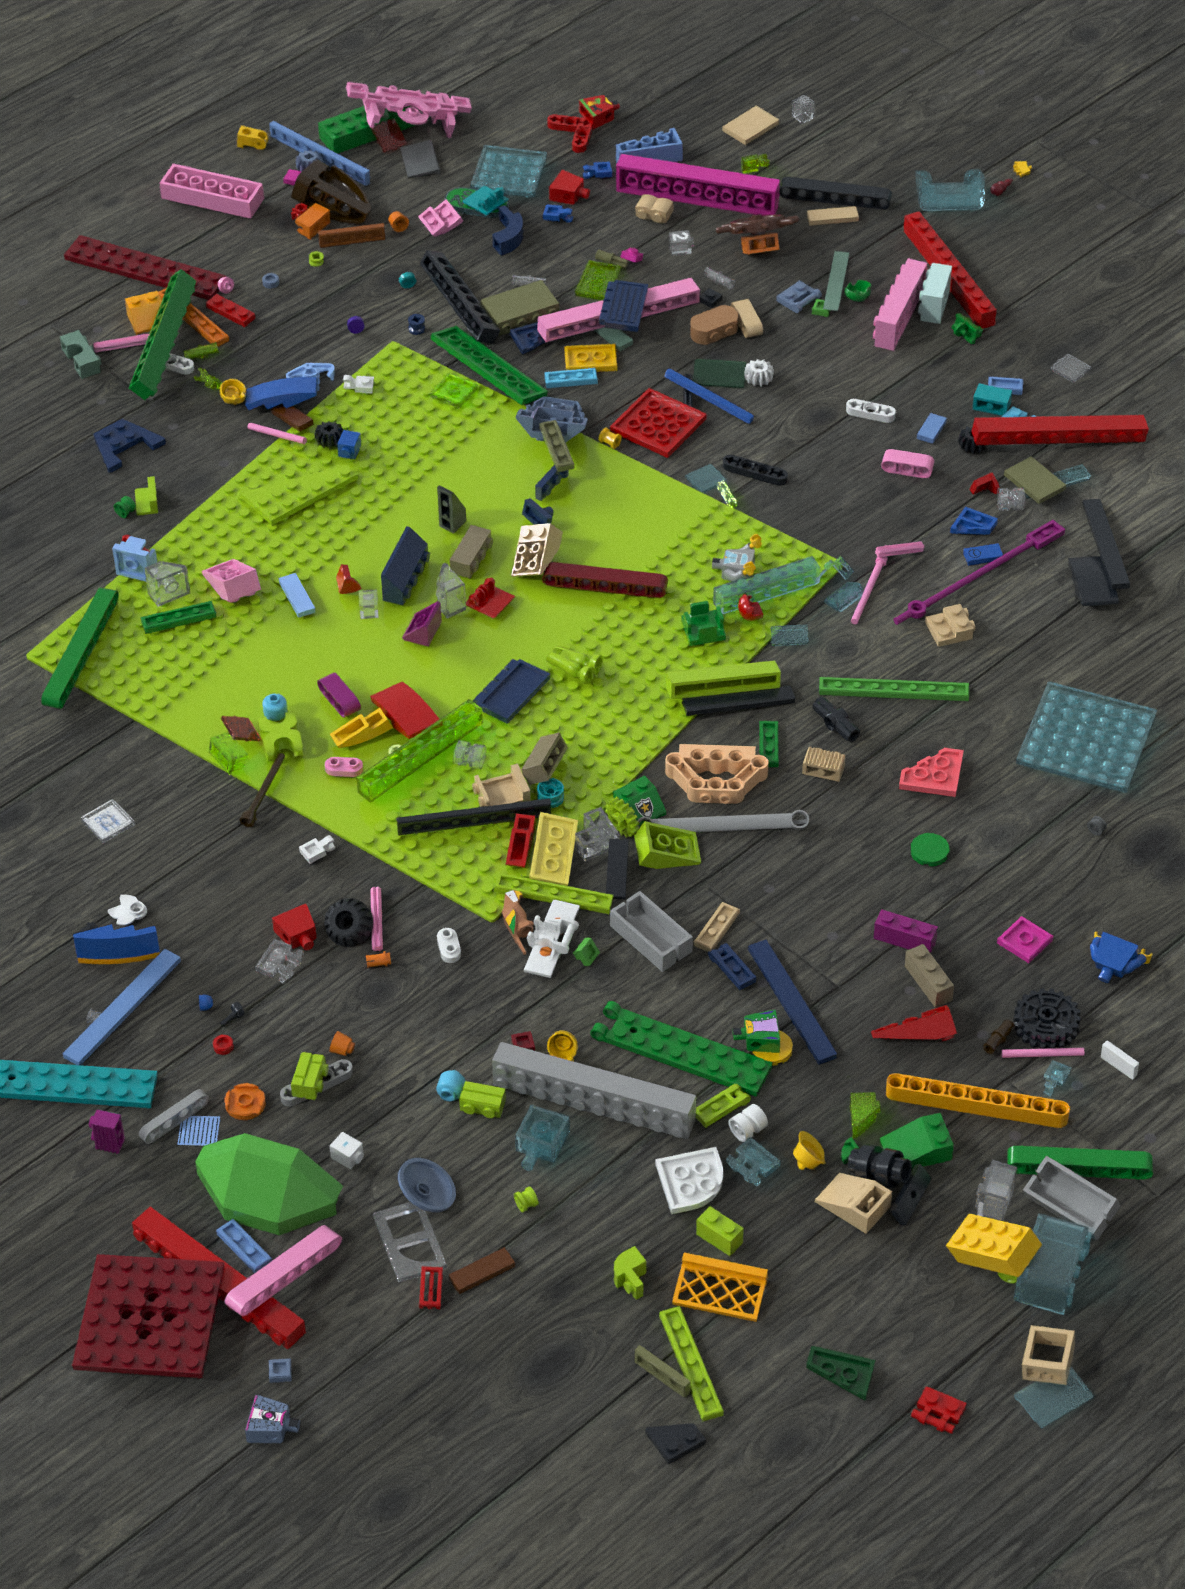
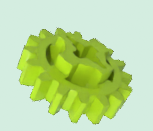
M618 797L606 802L605 813L608 814L607 819L610 820L609 823L612 828L615 827V831L619 830L621 836L625 835L626 838L634 835L639 829V822L636 820L638 817L634 815L635 811L633 808L629 807L628 803L625 804L623 799L619 800Z

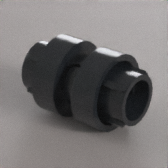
M864 1144L861 1149L854 1148L851 1151L848 1159V1169L850 1172L855 1173L856 1177L877 1181L882 1186L894 1188L899 1183H907L911 1176L912 1163L909 1159L904 1158L903 1153L899 1150L890 1148L883 1150L880 1146Z

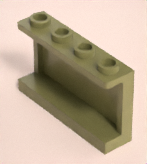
M542 280L481 299V305L500 329L499 336L510 333L511 329L537 323L540 316L559 312V302Z

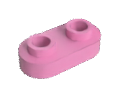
M331 757L325 762V771L331 776L356 777L362 774L363 763L358 758Z

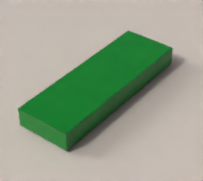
M759 721V755L768 759V767H779L778 721Z

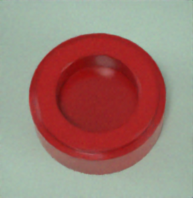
M228 1035L217 1036L213 1040L214 1051L219 1055L229 1054L234 1048L233 1039Z

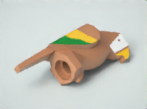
M512 890L505 893L502 915L504 923L514 941L525 955L526 951L519 937L524 938L528 936L530 931L533 932L534 923L527 920L524 909L519 905L520 898H523L522 893Z

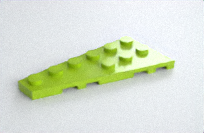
M348 465L240 492V496L263 519L273 526L358 479V476Z

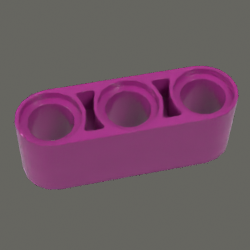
M335 672L317 680L321 693L343 718L361 710L358 698Z

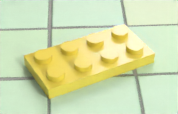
M540 812L529 879L568 886L578 820Z

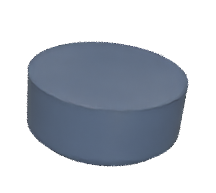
M268 273L262 278L263 286L271 289L279 285V277L274 273Z

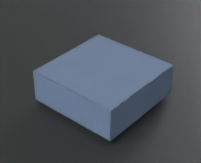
M291 1358L269 1360L270 1383L292 1381Z

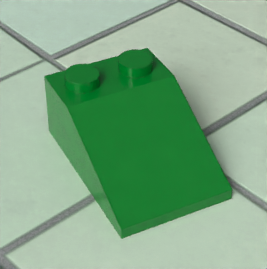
M941 1113L920 1117L880 1138L883 1150L890 1148L901 1151L904 1158L911 1161L912 1169L916 1164H921L924 1167L951 1161L953 1157L954 1145Z

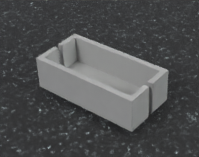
M641 891L628 898L626 904L622 902L610 910V926L660 971L664 972L676 963V959L680 961L692 952L693 937Z
M1046 1156L1036 1170L1042 1181L1039 1182L1037 1176L1033 1175L1023 1189L1026 1197L1097 1241L1108 1226L1106 1220L1110 1222L1120 1208L1118 1200Z

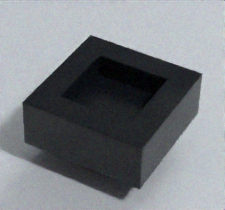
M710 288L699 296V302L710 308H713L722 300V294Z

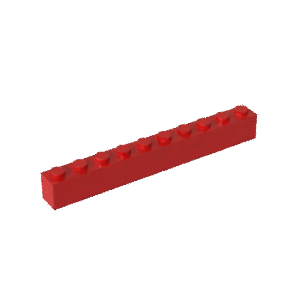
M920 212L905 215L904 232L929 265L937 263L952 266L950 292L974 323L982 329L994 326L996 308Z
M1144 415L974 418L972 434L976 445L1145 442L1149 428Z
M149 1207L132 1222L134 1237L140 1242H145L154 1253L158 1252L164 1258L224 1262L152 1207ZM224 1262L225 1268L219 1293V1299L225 1302L226 1296L232 1289L247 1279L226 1262ZM270 1297L247 1315L241 1316L246 1322L253 1323L261 1333H266L272 1337V1340L277 1345H282L286 1349H289L306 1333L304 1320L273 1297Z

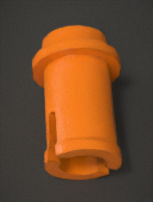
M383 951L382 954L366 955V961H372L367 962V968L382 965L388 967L387 965L391 964L390 952L386 953Z

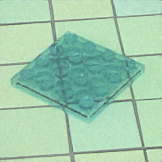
M484 145L470 184V189L478 190L484 185L492 190L502 187L505 190L504 194L534 197L547 160V152Z

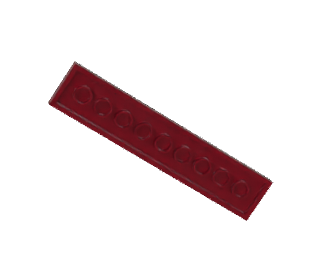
M79 235L64 254L65 260L167 288L170 278L182 269L196 280L195 291L192 295L210 300L220 291L218 288L219 280L227 277L226 275Z

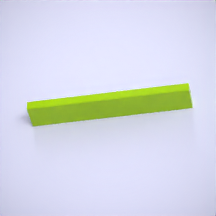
M498 873L494 892L505 894L516 890L522 893L523 898L552 903L553 900L579 905V909L610 914L614 896Z
M680 1306L659 1312L660 1319L683 1375L690 1380V1392L702 1421L724 1416V1411Z

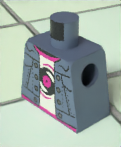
M255 1395L245 1429L248 1443H282L286 1431L298 1433L300 1419L290 1418L289 1406L287 1404Z

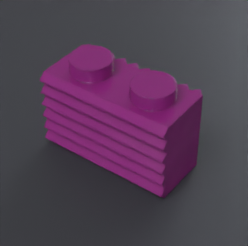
M96 1110L95 1115L91 1116L89 1120V1128H92L91 1140L95 1142L97 1150L115 1152L116 1154L120 1152L125 1141L121 1114Z

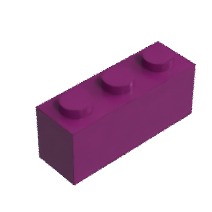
M881 909L874 925V939L909 950L924 944L931 953L936 944L938 926Z

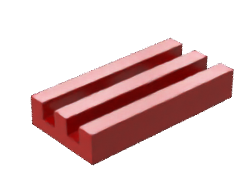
M421 1267L419 1309H423V1307H428V1309L436 1307V1309L441 1310L443 1267ZM426 1272H430L428 1301H424ZM434 1272H438L437 1302L433 1301Z

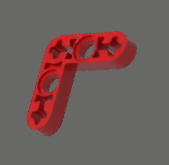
M550 115L547 118L548 128L575 132L572 140V150L574 152L582 153L586 151L593 131L591 119L563 115Z

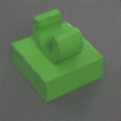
M585 938L578 945V948L573 951L575 958L581 960L584 966H590L600 953L592 938Z

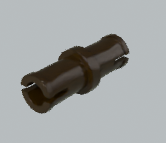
M1004 1020L1001 1026L991 1033L988 1041L983 1044L984 1051L988 1054H993L1000 1044L1005 1043L1007 1036L1015 1029V1024L1011 1020Z

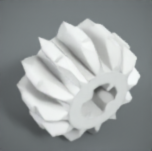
M757 359L756 361H750V364H746L745 379L748 381V384L761 387L763 384L768 385V382H772L774 369L770 362H765L764 359L762 361Z

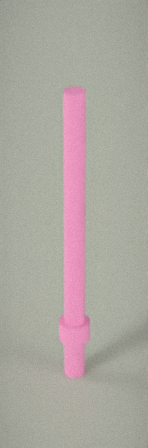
M888 557L876 558V565L851 619L852 624L858 623Z

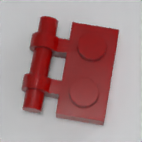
M926 1386L917 1402V1408L921 1409L922 1412L913 1409L911 1417L918 1419V1422L925 1425L927 1423L937 1427V1430L940 1432L946 1431L952 1434L955 1425L949 1422L958 1425L967 1403ZM931 1414H933V1415H935V1416H938V1417H940L941 1419H938V1418H936V1417H933V1416H931Z

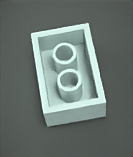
M932 263L931 268L927 269V280H924L919 296L921 301L918 313L921 314L920 321L941 323L950 293L952 266Z

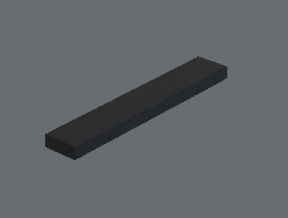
M791 685L774 689L682 698V705L686 716L791 704L795 703L796 698Z

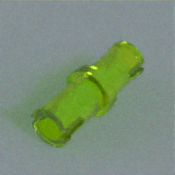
M214 342L203 346L200 344L196 348L183 350L185 358L194 359L219 353L217 343Z

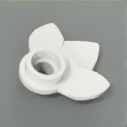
M120 895L121 905L108 909L109 915L117 919L116 924L122 926L129 925L134 920L142 919L147 914L146 906L131 895Z

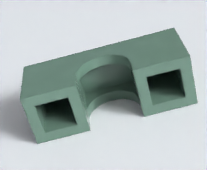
M77 330L60 336L62 350L68 359H74L75 370L81 379L101 372V359L99 355H95L92 345L89 346L85 335L82 336L80 331Z

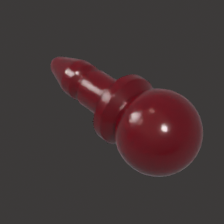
M1013 179L994 183L990 189L991 193L994 196H1000L1011 185Z

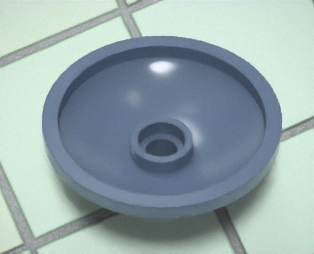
M412 1158L400 1167L398 1172L399 1186L404 1196L413 1205L429 1212H442L453 1204L456 1197L455 1185L449 1174L441 1166L428 1159Z

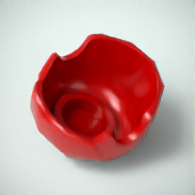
M745 594L740 597L738 603L740 615L750 622L763 618L764 614L758 602H751L752 596Z

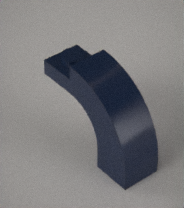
M505 205L499 207V220L506 228L492 234L493 248L501 256L515 250L523 240V219L519 212L513 214Z

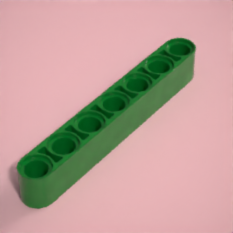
M1012 1146L1007 1150L1008 1170L1015 1174L1038 1175L1036 1172L1037 1168L1044 1158L1048 1156L1081 1177L1144 1180L1153 1176V1158L1151 1153L1145 1151Z

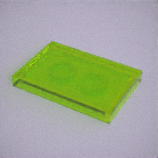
M589 260L575 290V296L604 300L608 282H615L617 280L621 266Z

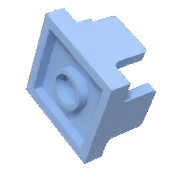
M132 536L126 542L115 543L112 549L116 574L150 582L152 579V569L157 563L156 549H151L150 552L142 550L146 540Z

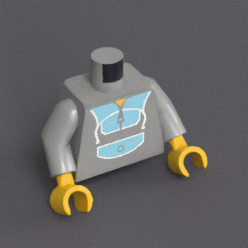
M754 534L750 538L751 544L748 543L740 549L725 550L723 559L713 558L712 569H722L723 580L750 585L751 577L756 569L754 547H761V537L758 534Z

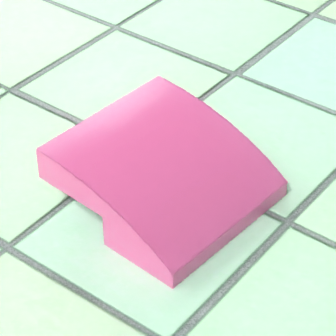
M444 200L434 210L430 206L418 216L434 237L450 231L463 222V219L447 200Z

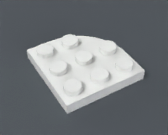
M716 1147L656 1159V1168L671 1214L700 1208L712 1201L719 1193L723 1183V1166Z

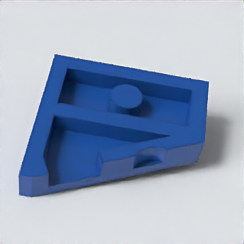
M965 507L951 526L950 533L990 535L998 523V518Z

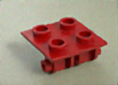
M490 577L486 578L483 585L481 584L475 590V593L469 596L464 605L495 619L515 596L495 587V580Z

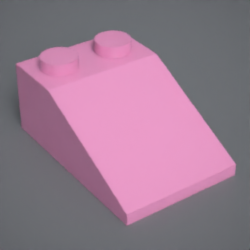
M235 559L202 571L203 576L219 596L231 603L238 601L240 597L252 596L256 591L261 590L256 569Z

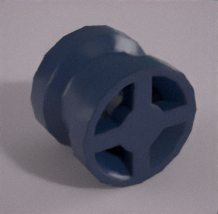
M413 314L409 316L408 329L411 334L420 335L425 332V318L423 315Z

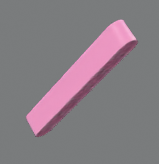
M322 1225L232 1289L225 1298V1304L241 1316L247 1315L333 1253L340 1246L342 1237L326 1225Z

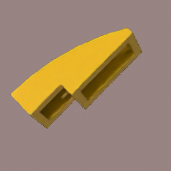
M378 708L366 717H363L362 714L358 715L330 733V736L338 748H344L371 740L393 727L381 708Z

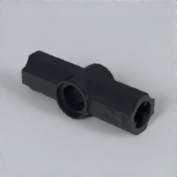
M822 696L813 703L812 709L824 719V723L830 731L836 730L846 741L851 743L860 735V729L849 720L848 714L843 708L837 709L829 700Z

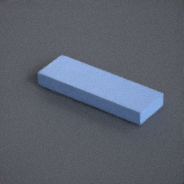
M296 573L279 578V584L298 618L315 613V607Z

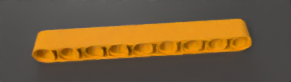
M895 1073L888 1076L886 1083V1096L893 1101L1055 1128L1065 1127L1069 1120L1070 1106L1060 1100Z

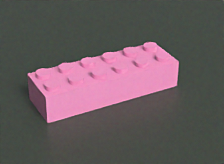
M172 164L160 181L162 199L250 219L264 200L262 183Z
M908 258L905 265L902 264L900 275L897 274L895 284L891 285L890 294L885 297L884 306L881 305L879 315L875 316L873 324L876 326L873 333V339H875L874 346L892 351L895 350L919 302L920 291L922 290L924 280H926V262Z

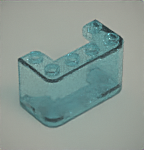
M1039 1213L1033 1232L1042 1243V1246L1020 1277H1017L1014 1301L1064 1315L1066 1308H1071L1076 1283H1073V1280L1079 1277L1081 1271L1079 1262H1084L1085 1257H1088L1092 1232H1089V1227Z

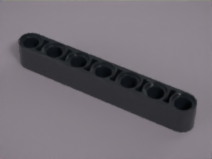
M784 177L779 188V195L787 199L881 210L889 208L892 198V192L888 188L796 177Z

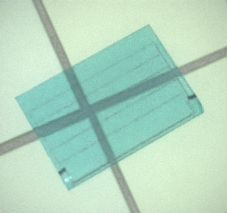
M1070 1366L1067 1385L1035 1381L1016 1392L1014 1397L1017 1401H1020L1033 1420L1042 1429L1094 1398V1395Z

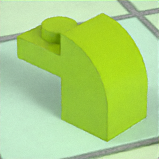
M634 1246L616 1258L614 1262V1283L617 1288L624 1286L628 1294L631 1293L636 1300L643 1296V1283L638 1277L646 1274V1260Z

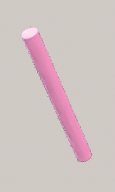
M254 423L248 424L249 430L301 444H306L307 442L306 437Z
M1084 1048L1002 1050V1058L1084 1056Z

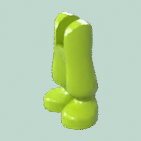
M556 646L553 649V653L547 655L546 661L562 669L570 676L580 678L581 682L590 684L593 681V677L597 676L602 668L603 657L596 654L589 660L586 654Z

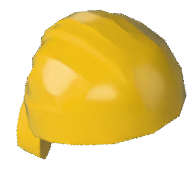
M228 379L221 384L220 395L225 403L237 405L244 402L246 388L241 381Z
M560 1030L548 1039L547 1049L551 1056L574 1062L578 1044L573 1034Z

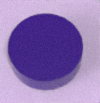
M353 316L347 321V327L351 333H360L365 327L363 319L359 316Z

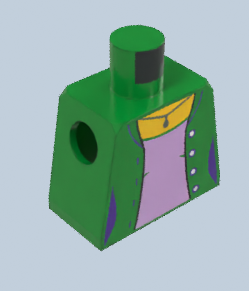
M776 1010L746 1015L744 1017V1028L732 1029L733 1040H745L748 1051L780 1053V1035Z

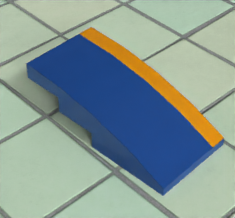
M111 924L73 934L78 963L123 964L154 959L160 954L155 926L135 931L133 925L114 930Z

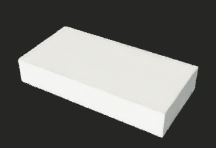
M1106 1041L1102 1045L1101 1058L1133 1080L1137 1076L1139 1062L1109 1041Z

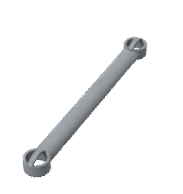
M795 810L793 813L667 819H651L644 816L637 821L639 823L641 821H648L693 832L793 828L801 831L808 826L809 815L803 810ZM796 814H802L806 818L804 820H792Z

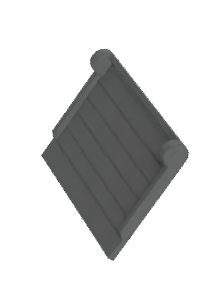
M431 140L400 147L408 178H416L432 173L440 174V167Z

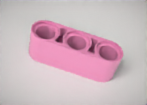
M889 449L885 451L881 468L888 473L928 478L931 476L935 461L929 455Z

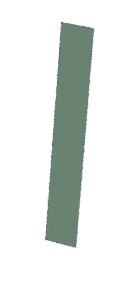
M834 252L823 309L836 311L839 309L849 257L848 252Z

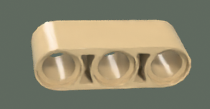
M749 299L732 302L731 307L738 312V326L744 337L750 338L762 335V323Z

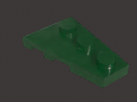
M811 1346L806 1368L866 1401L876 1360Z

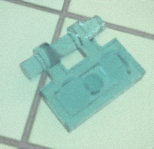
M751 1137L736 1148V1154L738 1155L736 1159L732 1155L726 1158V1162L733 1171L742 1174L748 1183L752 1182L755 1186L761 1183V1179L757 1177L759 1173L766 1178L779 1168L781 1164L779 1159ZM747 1162L752 1168L748 1169L743 1164Z

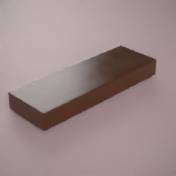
M283 403L271 408L273 415L299 432L314 425L313 419L293 406L285 408Z
M504 1247L449 1274V1280L457 1292L461 1294L515 1267V1262Z

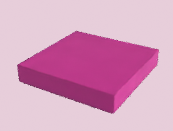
M1021 916L997 939V944L1030 963L1053 941V935Z

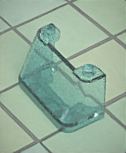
M981 169L968 170L964 175V182L932 183V177L928 171L915 170L918 203L921 209L925 211L977 210L984 205L985 176Z

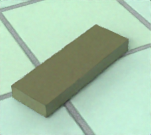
M641 1345L635 1349L636 1364L682 1397L686 1398L690 1394V1380Z

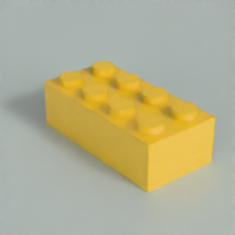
M968 1214L946 1247L959 1263L1020 1277L1042 1246V1243L1030 1227Z

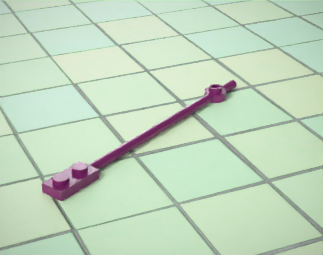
M1051 520L1027 534V542L923 602L918 600L911 601L908 604L907 611L893 619L894 623L898 625L910 617L922 618L926 614L927 607L1032 546L1039 550L1063 536L1065 529L1056 521Z

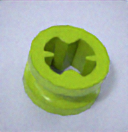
M315 251L309 254V264L311 266L317 267L324 263L323 253Z

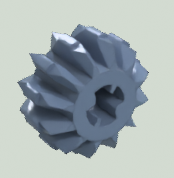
M304 150V153H299V156L296 157L298 171H303L316 159L323 162L321 154H318L317 151L312 152V150Z

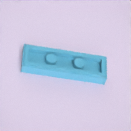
M596 368L544 372L546 388L598 384Z

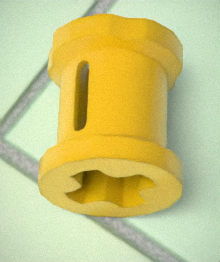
M604 428L600 432L598 440L616 449L621 442V435L614 434L608 428Z

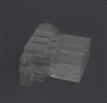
M90 1008L86 1019L87 1023L95 1021L101 1015L100 1012L93 1011Z

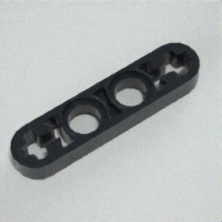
M726 455L723 458V469L728 472L777 486L787 483L788 473L784 469L735 455ZM748 466L751 469H743V467ZM760 471H766L767 473H766V474H761V473H759V472H760Z

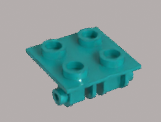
M484 185L462 202L487 216L509 199L504 196L505 190L502 187L492 190Z

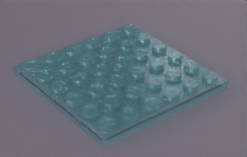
M1048 681L1016 758V764L1127 793L1155 720L1157 709Z

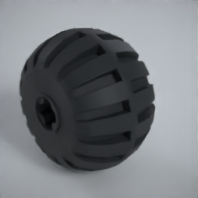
M353 898L341 899L332 904L328 912H326L325 930L328 937L335 944L343 947L357 946L364 942L372 932V913L362 901ZM350 920L353 921L351 927L348 926Z

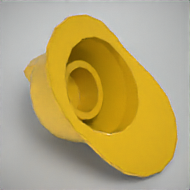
M800 1131L799 1142L793 1151L799 1169L808 1168L812 1170L821 1163L825 1164L824 1150L821 1144L808 1132Z

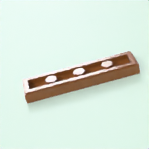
M384 223L318 231L319 245L322 248L385 240Z

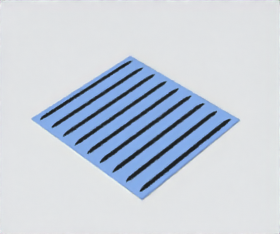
M190 1116L180 1124L178 1145H208L217 1142L220 1117Z

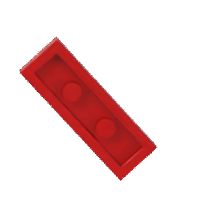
M218 294L206 302V308L243 327H246L256 319L255 313Z

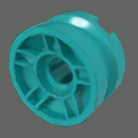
M550 778L549 781L538 784L537 800L550 798L551 808L558 807L563 803L564 786L562 782Z

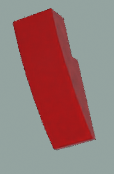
M516 814L506 858L507 866L525 868L535 832V816Z

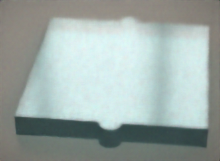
M712 464L685 475V478L691 483V487H695L701 493L727 483L721 472L717 471Z

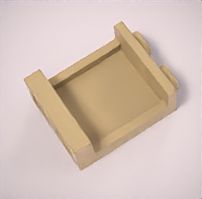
M518 764L511 765L510 774L483 781L480 780L479 775L474 776L475 783L472 784L474 794L479 796L478 802L480 807L531 801L530 789Z

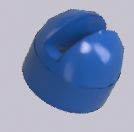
M199 995L200 1011L212 1008L213 999L211 996Z

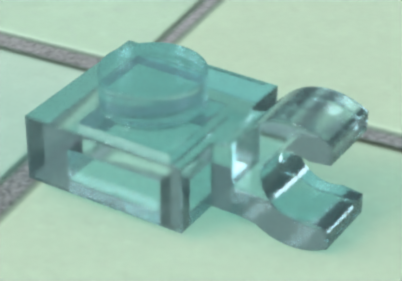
M1052 1060L1044 1073V1079L1047 1081L1044 1085L1046 1088L1043 1094L1051 1097L1056 1085L1063 1087L1071 1073V1067Z

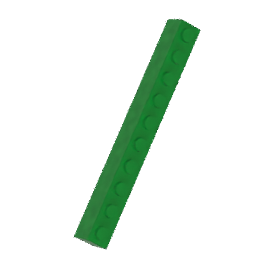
M182 269L170 278L128 388L143 400L150 396L153 397L158 390L157 385L162 380L161 374L166 369L165 364L171 356L169 353L175 345L174 340L179 334L178 329L183 323L182 318L187 313L186 307L191 302L190 297L195 291L196 280Z

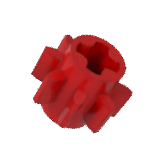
M297 204L295 208H292V220L297 219L308 210L305 204Z

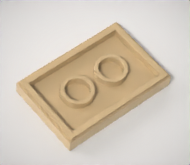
M755 106L724 125L723 131L746 145L777 126L779 119Z

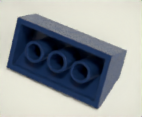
M406 526L381 573L383 601L404 605L406 599L410 598L413 586L415 587L419 574L423 573L425 563L430 559L428 544L411 527Z

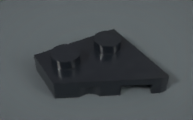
M694 1423L655 1426L645 1429V1434L668 1465L706 1444L705 1437Z

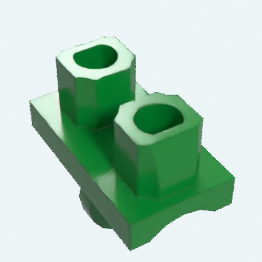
M961 313L956 314V321L951 327L954 330V334L957 337L962 336L970 344H975L976 339L981 337L983 329L980 326L974 325L969 317H964Z

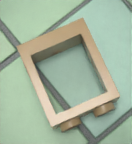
M1031 1326L1022 1362L1023 1379L1067 1385L1075 1348V1332L1065 1329ZM1035 1343L1065 1347L1062 1363L1032 1359Z

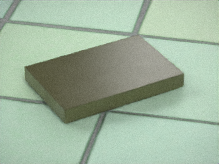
M1029 457L1004 471L1005 477L1038 504L1066 490V484L1033 457Z

